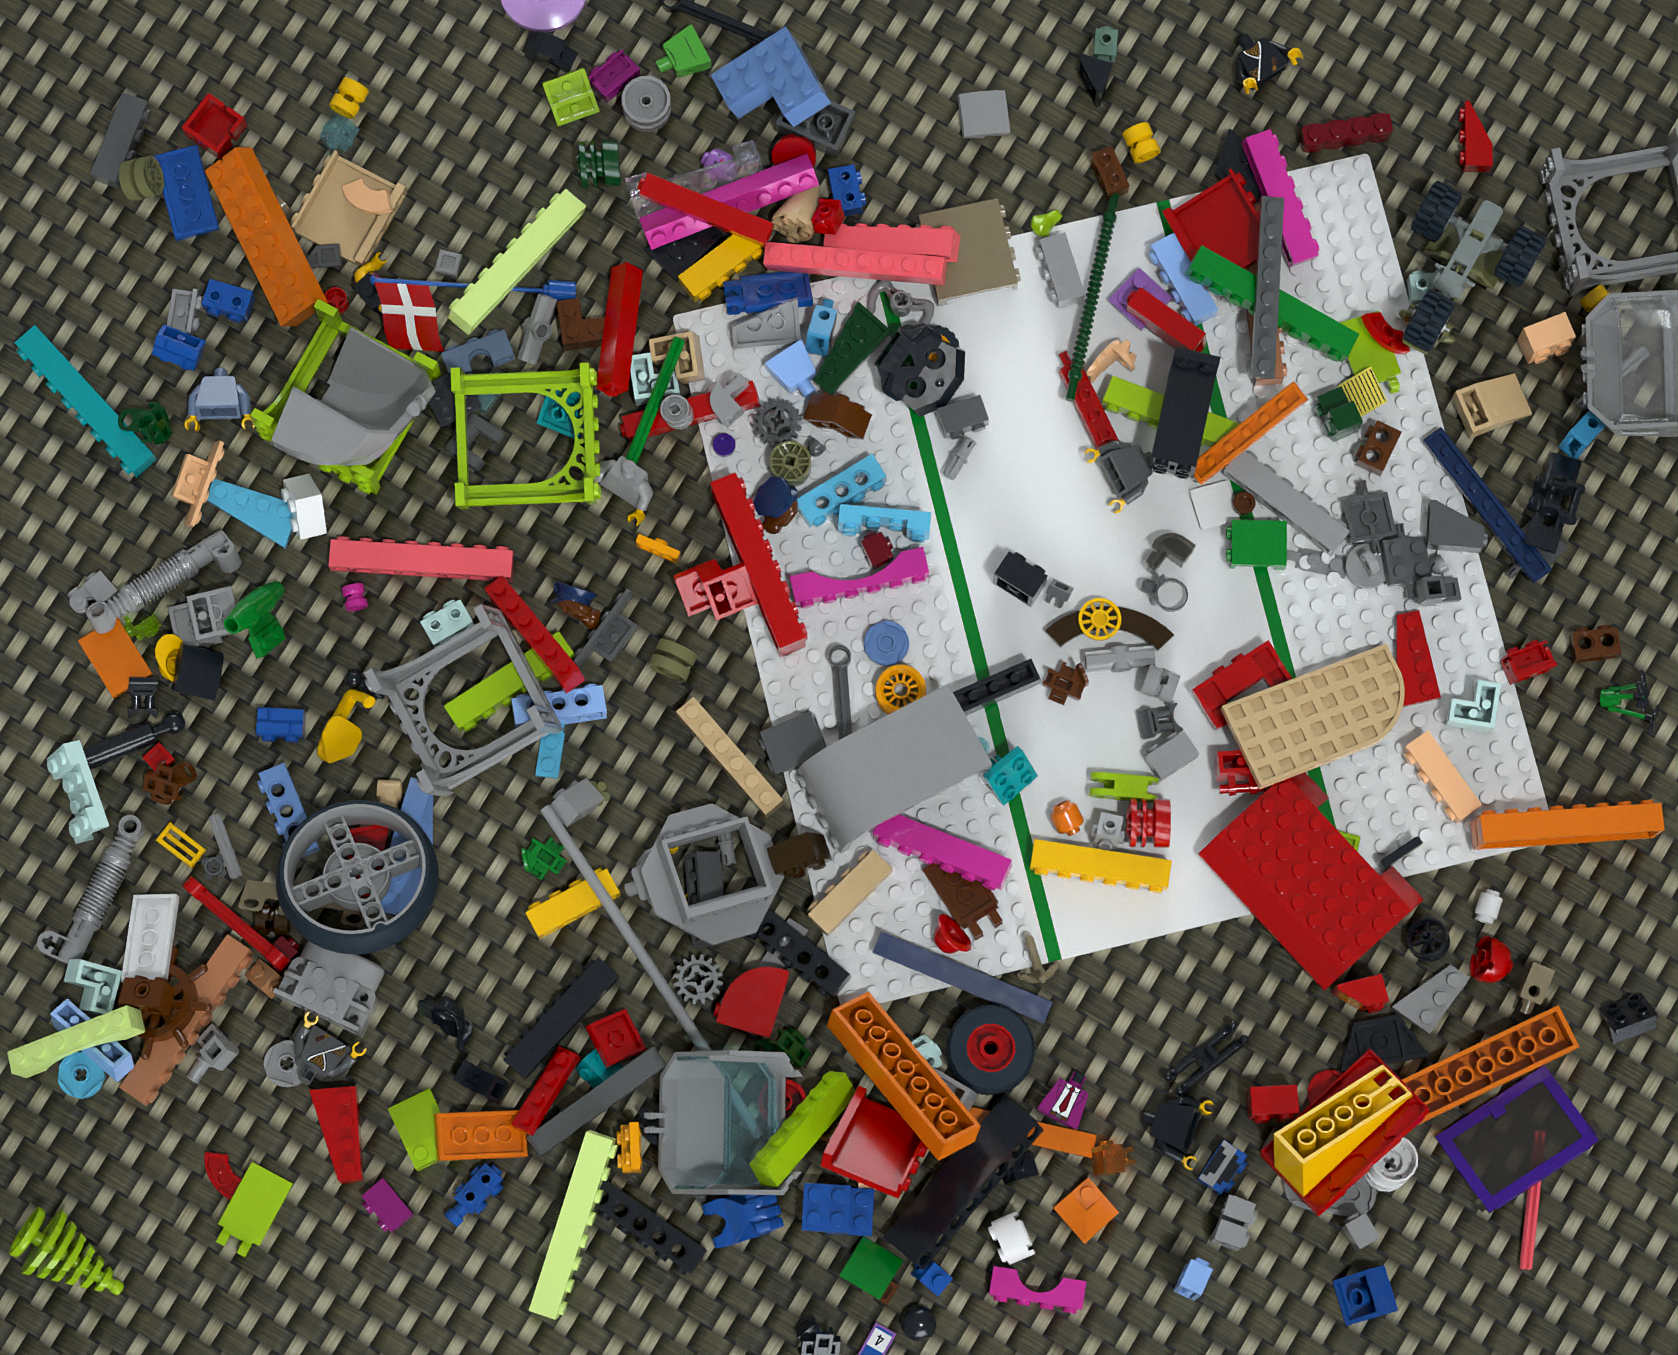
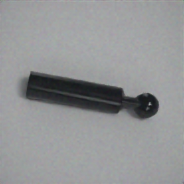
M170 712L164 717L163 722L156 725L148 721L83 748L90 770L157 743L158 736L166 732L179 734L183 731L186 723L183 715L178 712Z

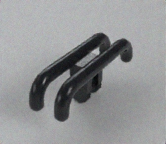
M1231 1020L1173 1068L1164 1073V1080L1171 1081L1194 1062L1200 1068L1199 1071L1175 1089L1176 1095L1182 1096L1249 1042V1037L1242 1035L1219 1055L1213 1048L1236 1029L1237 1022L1235 1020Z

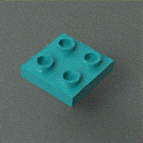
M562 389V392L556 390V395L562 397L567 389ZM571 393L567 397V405L570 407L577 405L581 399L580 393ZM546 396L537 424L575 439L574 427L566 410L558 402ZM584 406L575 411V417L577 419L582 417V415H580V411L584 408ZM582 433L577 435L578 439H580Z
M1016 746L1003 758L999 755L994 756L998 763L991 758L990 760L993 765L983 775L994 795L1003 806L1038 777L1019 746Z

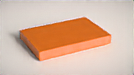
M116 618L117 621L114 628L109 632L100 634L94 630L78 640L114 699L128 691L129 677H150L153 675L118 618Z

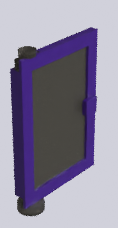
M1545 1065L1435 1136L1439 1145L1476 1195L1477 1199L1474 1202L1481 1212L1486 1210L1489 1214L1605 1138L1603 1131L1593 1118L1588 1121L1584 1120Z

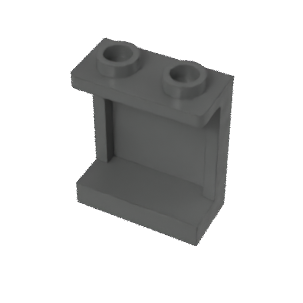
M812 712L760 732L762 737L759 739L761 748L764 752L767 751L769 760H767L768 767L771 773L775 772V775L782 776L784 772L801 766L813 755L827 747L817 718Z

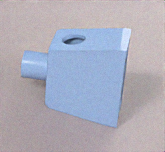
M801 339L765 362L767 372L788 393L791 394L799 389L804 397L807 398L816 392L815 387L810 382L816 377V370Z

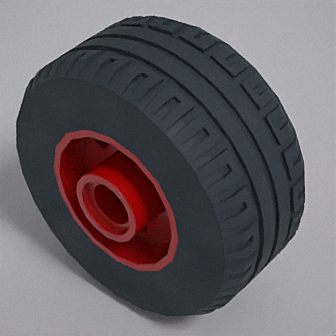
M981 1005L965 1012L951 1028L946 1044L948 1066L956 1080L975 1093L988 1096L1000 1095L1018 1086L1028 1075L1035 1055L1034 1038L1028 1024L1016 1012L1000 1005ZM991 1045L995 1047L997 1052L990 1055L985 1052L984 1048Z

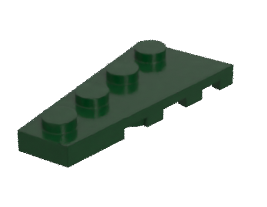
M859 301L813 380L814 384L825 393L833 395L891 334V330Z

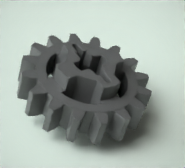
M772 398V404L769 405L765 401L763 402L764 409L757 408L759 415H754L753 420L758 423L753 424V429L759 430L756 433V437L763 436V444L769 441L771 448H773L775 443L780 444L785 441H791V437L794 439L798 438V434L795 431H801L802 426L797 423L802 422V417H796L799 410L798 408L792 410V402L785 405L783 398L780 400V403H776L775 398ZM772 410H776L775 412L771 413L770 415L767 414L768 412H770V411H772ZM784 412H787L791 416L792 421L791 419L786 418ZM780 415L781 424L778 425L775 431L774 423ZM762 425H764V427L769 428L771 432L770 435L766 433ZM788 432L786 435L779 437L780 434Z

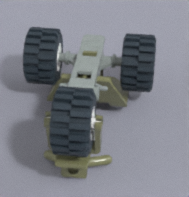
M1439 180L1433 183L1411 223V231L1430 240L1423 253L1445 263L1447 266L1435 264V267L1442 270L1443 273H1437L1432 282L1433 288L1425 293L1417 308H1415L1416 305L1411 303L1407 311L1405 309L1399 311V316L1407 324L1402 342L1425 355L1433 348L1436 341L1449 344L1455 342V337L1449 335L1453 325L1449 323L1446 325L1455 308L1457 299L1461 298L1466 289L1463 283L1471 287L1475 286V283L1470 281L1467 276L1491 290L1494 289L1499 278L1519 288L1525 282L1546 244L1545 237L1523 225L1517 228L1508 245L1503 243V239L1500 238L1498 240L1492 237L1491 234L1503 214V209L1490 201L1482 203L1471 224L1462 221L1460 216L1459 218L1453 216L1462 199V193Z

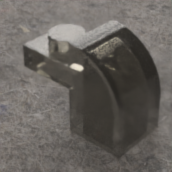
M1167 533L1159 536L1152 544V548L1158 552L1152 551L1146 562L1148 565L1146 571L1154 575L1166 558L1182 568L1195 550L1196 545L1177 533Z

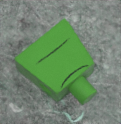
M692 24L662 45L665 57L655 61L660 73L672 68L677 78L711 68V59Z

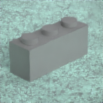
M1066 233L1039 239V247L1036 248L1039 261L1043 260L1045 265L1043 275L1046 282L1050 281L1052 289H1049L1052 302H1056L1058 308L1084 301V289Z

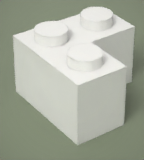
M310 474L284 479V489H281L283 501L287 502L288 509L293 515V519H290L292 531L298 534L300 540L326 534L322 494Z

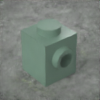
M1103 26L1100 29L1096 28L1093 57L1115 63L1118 30H1113L1109 26Z

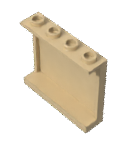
M335 150L332 156H327L323 164L324 170L321 175L317 174L315 177L312 191L304 196L301 203L303 206L299 213L296 212L293 215L290 224L295 234L316 245L339 243L341 258L358 267H362L369 262L406 197L407 190L400 183L395 185L339 156L338 151ZM362 178L371 190L380 191L386 189L390 195L393 212L373 215L359 210L346 198L342 186Z

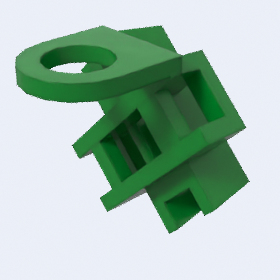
M551 837L545 845L533 838L528 850L521 848L526 873L530 872L540 880H544L549 871L557 876L567 861L560 856L564 851V846L555 843Z

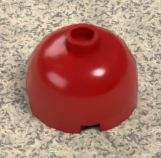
M1489 936L1482 937L1475 946L1479 948L1477 955L1472 954L1470 959V975L1475 978L1474 980L1483 983H1496L1512 970L1511 952L1504 942Z

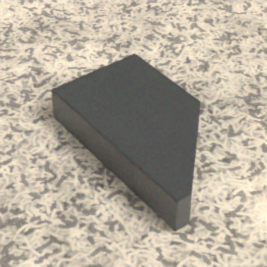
M340 244L316 245L307 258L311 269L342 266Z

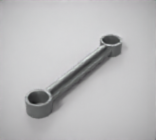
M836 645L829 651L828 661L831 667L834 668L838 735L840 740L852 734L847 669L851 663V652L846 646ZM836 650H842L847 653L848 660L842 665H836L832 662V653Z

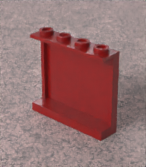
M1229 169L1230 175L1173 210L1169 207L1162 211L1190 261L1202 245L1243 269L1257 262L1259 211L1255 206L1257 200L1251 191H1246L1244 185L1247 183L1240 172L1236 173Z
M858 1086L823 1153L820 1166L899 1199L902 1191L907 1192L912 1180L909 1177L911 1174H916L920 1165L918 1159L919 1157L924 1158L928 1148L898 1111L865 1098L867 1089Z

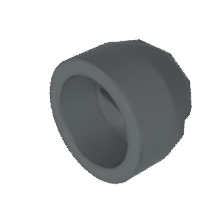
M814 437L807 444V450L814 457L820 456L827 449Z

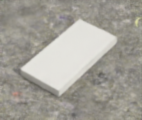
M177 894L133 895L121 976L122 983L125 977L134 978L135 975L144 976L152 980L155 977L168 980L179 896Z

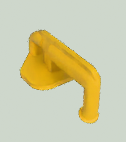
M355 689L346 691L333 716L326 724L319 740L317 755L322 761L333 763L354 754L362 739V732L359 727L348 721L347 718L356 701L363 703L365 708L373 707L376 701L373 696Z

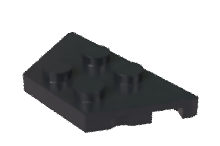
M1229 129L1215 171V177L1219 180L1224 179L1230 175L1229 169L1236 173L1240 172L1247 183L1244 185L1246 191H1251L1258 202L1261 193L1241 144L1243 139L1232 129Z
M1400 1015L1355 1022L1352 1024L1340 1072L1344 1073L1369 1049L1386 1065L1429 1057V1052L1420 1044L1415 1034L1406 1026L1405 1021Z

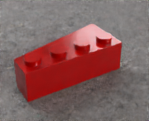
M350 1086L309 1090L338 1181L341 1184L364 1182L358 1088Z

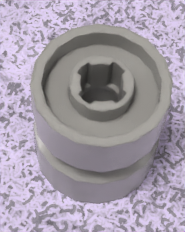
M672 394L662 401L660 412L671 428L683 430L691 425L694 419V412L683 396Z
M1150 665L1140 693L1151 697L1158 695L1159 700L1171 704L1181 676L1172 672L1165 674L1163 669Z

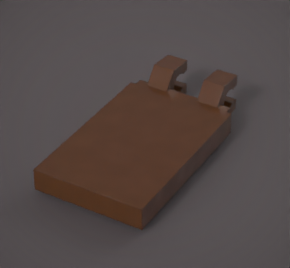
M935 863L922 869L959 928L962 927L963 930L968 928L975 941L983 937V931L977 924V921L986 915L994 928L1003 924L1002 918L996 911L999 908L997 906L999 902L993 892L982 885V882L977 880L970 882L961 877L962 874L954 871L953 873L945 872L940 869V865Z

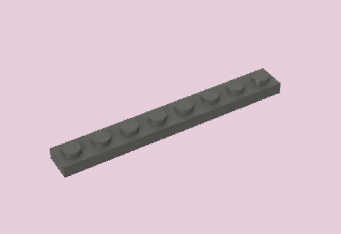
M1260 197L1251 378L1275 379L1284 198Z

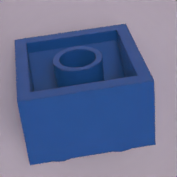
M1385 1265L1333 1280L1346 1326L1398 1311Z

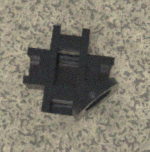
M806 1314L799 1319L795 1330L797 1337L801 1341V1347L797 1348L800 1355H839L841 1336H834L832 1327H828V1332H820L816 1318L812 1314ZM810 1319L809 1323L805 1327L801 1328L802 1324L806 1320ZM819 1343H827V1346L819 1345Z

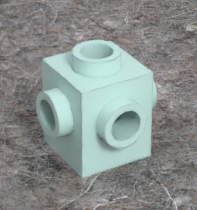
M926 1035L911 1041L932 1068L937 1069L943 1065L940 1059L942 1055L940 1048Z

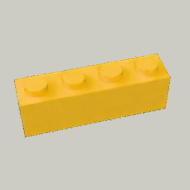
M732 235L678 276V282L694 302H697L699 299L703 301L711 295V290L717 286L722 287L723 282L729 281V277L735 272L739 274L745 270L746 264L754 259L756 261L765 254V247Z
M599 868L594 871L613 900L621 896L607 869L602 871ZM576 880L569 885L570 888L564 892L558 890L548 896L549 900L543 903L538 901L528 907L529 910L525 913L539 940L603 906L586 880Z

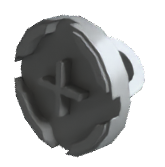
M1361 544L1350 551L1346 559L1345 571L1348 579L1354 585L1365 589H1373L1386 581L1382 554L1378 556L1377 553V556H1374L1371 544Z

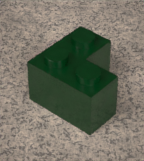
M1342 386L1316 397L1315 404L1313 405L1315 413L1318 417H1322L1325 423L1323 425L1324 432L1328 438H1332L1333 442L1359 431L1363 420L1354 401H1348Z

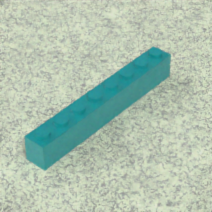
M35 325L14 342L18 348L16 353L24 362L28 359L33 364L30 367L39 378L42 375L48 381L45 383L46 386L54 394L58 392L63 397L60 401L68 410L73 408L78 413L75 417L83 426L86 424L92 429L90 434L97 442L102 440L107 445L104 449L113 459L117 456L122 461L120 467L128 475L132 472L137 478L157 460L154 454L144 443H141V440L133 431L127 432L119 428V416Z

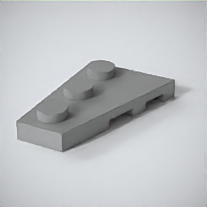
M797 297L731 324L733 348L793 344L799 341L801 335Z
M1449 965L1391 1008L1429 1035L1467 983L1469 977L1452 965Z

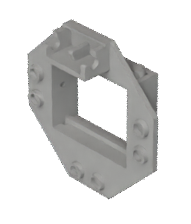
M713 803L669 815L640 870L654 914L712 946L755 934L784 879V876L775 875L767 852V848L773 846L770 834L750 824L748 817L740 818ZM739 830L758 886L688 906L669 849Z

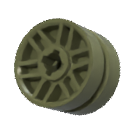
M148 155L121 163L119 167V181L125 196L129 200L137 201L162 194L164 190V175L155 157Z
M785 441L778 444L770 455L771 476L783 477L789 485L795 487L802 485L811 473V457L807 448L796 441ZM787 463L794 464V466L792 467L791 465H787Z
M660 638L655 648L658 654L652 655L648 666L668 678L679 682H686L691 672L687 667H693L698 655L676 642Z

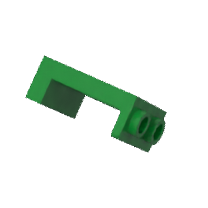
M1232 520L1230 526L1226 527V540H1230V549H1226V562H1230V569H1235L1236 566L1275 567V570H1285L1287 566V521Z

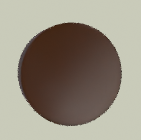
M1240 492L1232 500L1233 510L1242 516L1250 514L1256 505L1255 498L1248 492Z

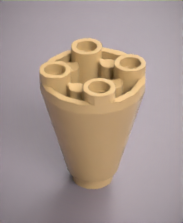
M820 185L788 197L774 213L771 221L774 224L773 230L786 236L787 241L790 243L798 244L799 241H808L813 237L814 228L811 218L818 208Z

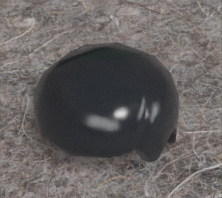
M923 1304L910 1305L904 1310L900 1318L903 1332L906 1337L913 1341H925L932 1337L937 1325L935 1315L930 1308Z

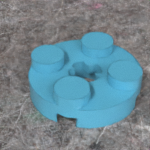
M75 1052L66 1056L59 1065L58 1083L61 1089L69 1096L78 1099L89 1098L95 1095L103 1086L106 1078L104 1070L83 1052ZM79 1069L83 1071L85 1069L87 1071L86 1079L84 1081L80 1079V1082L77 1081L76 1077L78 1075L76 1071Z

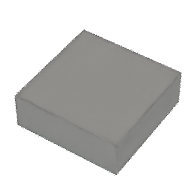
M440 249L435 273L457 278L462 254Z

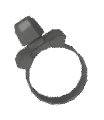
M1164 574L1160 576L1158 584H1155L1153 580H1143L1140 590L1148 595L1150 593L1154 594L1153 606L1158 604L1161 609L1167 612H1176L1185 606L1188 600V591L1186 586L1179 580H1165ZM1169 582L1181 585L1186 593L1185 603L1176 609L1166 608L1159 602L1158 590L1162 585Z

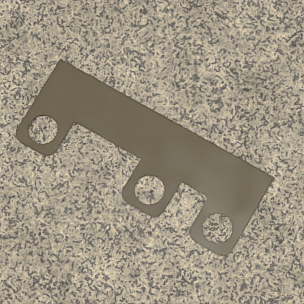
M247 880L238 907L251 911L262 910L266 898L278 900L276 884ZM312 892L309 896L315 897L318 895V892ZM255 899L259 902V905L249 908L244 905V901ZM334 902L322 906L344 910L340 921L344 925L362 927L365 924L360 911L344 909ZM279 905L278 914L285 916ZM355 914L361 917V921L350 923L346 920V917Z

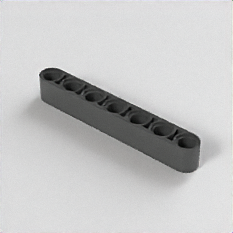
M655 1046L650 1048L538 1128L533 1136L529 1135L526 1139L539 1157L543 1156L662 1071L667 1065Z

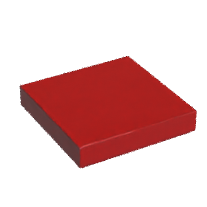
M626 1009L585 1027L606 1068L647 1050Z

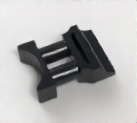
M129 677L128 690L132 695V708H128V718L140 711L148 712L154 718H157L158 708H155V693L158 690V678ZM141 695H146L145 708H141Z

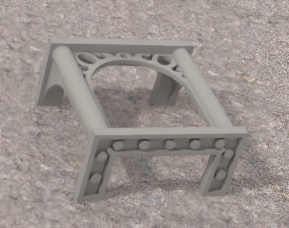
M1678 126L1674 128L1665 146L1595 159L1570 160L1562 157L1560 148L1551 149L1541 171H1539L1541 184H1545L1546 192H1544V199L1546 205H1549L1551 210L1549 222L1555 228L1554 244L1560 250V256L1558 257L1559 266L1561 269H1564L1565 277H1563V284L1565 290H1569L1570 297L1579 295L1581 290L1595 288L1601 284L1606 286L1678 272V252L1628 261L1610 260L1596 254L1583 242L1577 230L1575 220L1579 198L1594 182L1610 176L1668 166L1678 208ZM1574 180H1577V183L1583 180V186L1579 187ZM1561 187H1571L1576 195L1572 198L1566 197L1562 194ZM1563 202L1569 203L1571 209L1565 210L1566 205ZM1568 225H1572L1573 230H1569ZM1573 244H1578L1580 251L1574 255L1575 246L1573 247ZM1583 254H1587L1590 257V263L1588 266L1586 264L1585 255ZM1596 261L1602 264V267L1596 266V269L1592 270Z
M480 604L474 608L480 621L474 626L402 666L387 671L371 668L364 672L367 678L365 679V684L371 692L389 696L391 700L389 703L390 708L395 715L398 714L402 721L400 727L406 735H409L412 741L410 743L412 750L416 755L419 754L423 770L416 773L419 779L417 784L421 791L426 792V794L448 797L455 793L453 788L549 733L558 734L564 730L509 624L499 609ZM499 635L535 704L527 709L531 720L484 747L474 750L452 748L440 741L428 725L424 707L428 686L442 668ZM423 678L424 683L422 686L413 683L415 680L419 682ZM407 689H416L419 692V698L415 701L408 700L405 697ZM416 705L419 710L418 713L414 714L413 712H415V710L412 709L410 706ZM423 727H426L427 729L425 733H423L422 731ZM434 744H436L439 748V751L436 753V755L435 749L432 748ZM448 751L451 754V762L448 767L443 768L440 759L443 753ZM462 755L464 760L458 761L457 756Z

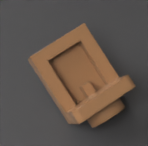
M260 958L245 975L249 981L271 999L275 996L273 993L274 989H278L283 980L276 971Z

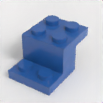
M804 1183L802 1231L872 1237L874 1189L851 1188V1185Z

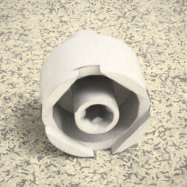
M1018 1211L991 1221L992 1226L988 1227L992 1239L998 1240L1001 1246L997 1250L1002 1262L1008 1261L1009 1265L1036 1254L1034 1249L1029 1250L1032 1242L1023 1221L1016 1219L1019 1216Z

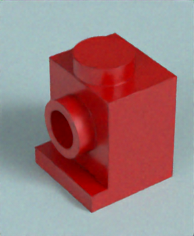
M820 198L818 201L819 206L811 218L814 232L835 235L845 218L841 201Z

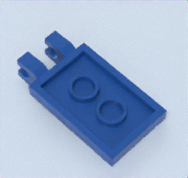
M774 272L740 276L741 281L723 282L727 315H739L741 312H746V314L762 312L796 297L798 299V308L813 306L809 275L805 273Z

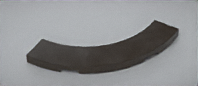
M1103 606V610L1107 611L1111 606ZM1118 607L1121 613V625L1118 631L1133 634L1153 646L1156 651H1159L1174 637V634L1167 627L1152 617L1132 609ZM1091 608L1085 609V611L1091 614L1093 613V610ZM1114 609L1108 614L1109 616H1117ZM1080 611L1061 618L1045 630L1046 634L1060 648L1072 639L1083 635L1078 623ZM1082 615V621L1091 619V617ZM1117 619L1109 620V623L1116 626ZM1091 623L1083 624L1086 630L1092 625ZM1106 626V629H1107V630H1113V631H1114V629H1112V628Z

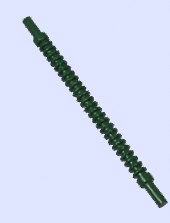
M1119 193L1110 196L1107 211L1103 214L1102 218L1104 221L1101 223L1103 228L1100 229L1102 234L1098 236L1100 238L1097 241L1099 245L1096 246V257L1093 259L1095 263L1092 264L1094 269L1091 270L1093 275L1089 277L1092 281L1088 282L1090 287L1087 288L1089 293H1086L1087 299L1084 300L1086 303L1083 305L1085 310L1082 311L1084 316L1080 318L1082 321L1079 323L1081 328L1078 329L1080 334L1076 336L1079 340L1075 341L1077 345L1074 347L1076 352L1073 353L1075 358L1071 359L1073 364L1070 365L1071 370L1068 373L1070 380L1065 400L1069 402H1074L1078 381L1082 379L1083 373L1081 371L1084 369L1082 365L1085 364L1083 359L1086 358L1084 353L1088 351L1086 348L1089 346L1087 341L1090 340L1088 335L1092 333L1089 329L1093 328L1091 323L1094 322L1092 317H1095L1094 311L1097 310L1095 306L1098 305L1096 300L1099 299L1098 294L1101 292L1099 289L1102 287L1100 282L1103 281L1101 276L1104 275L1102 270L1106 269L1104 264L1107 263V260L1105 258H1108L1107 252L1110 251L1108 247L1111 245L1109 241L1112 240L1110 235L1113 234V230L1111 229H1114V223L1117 219L1115 211Z

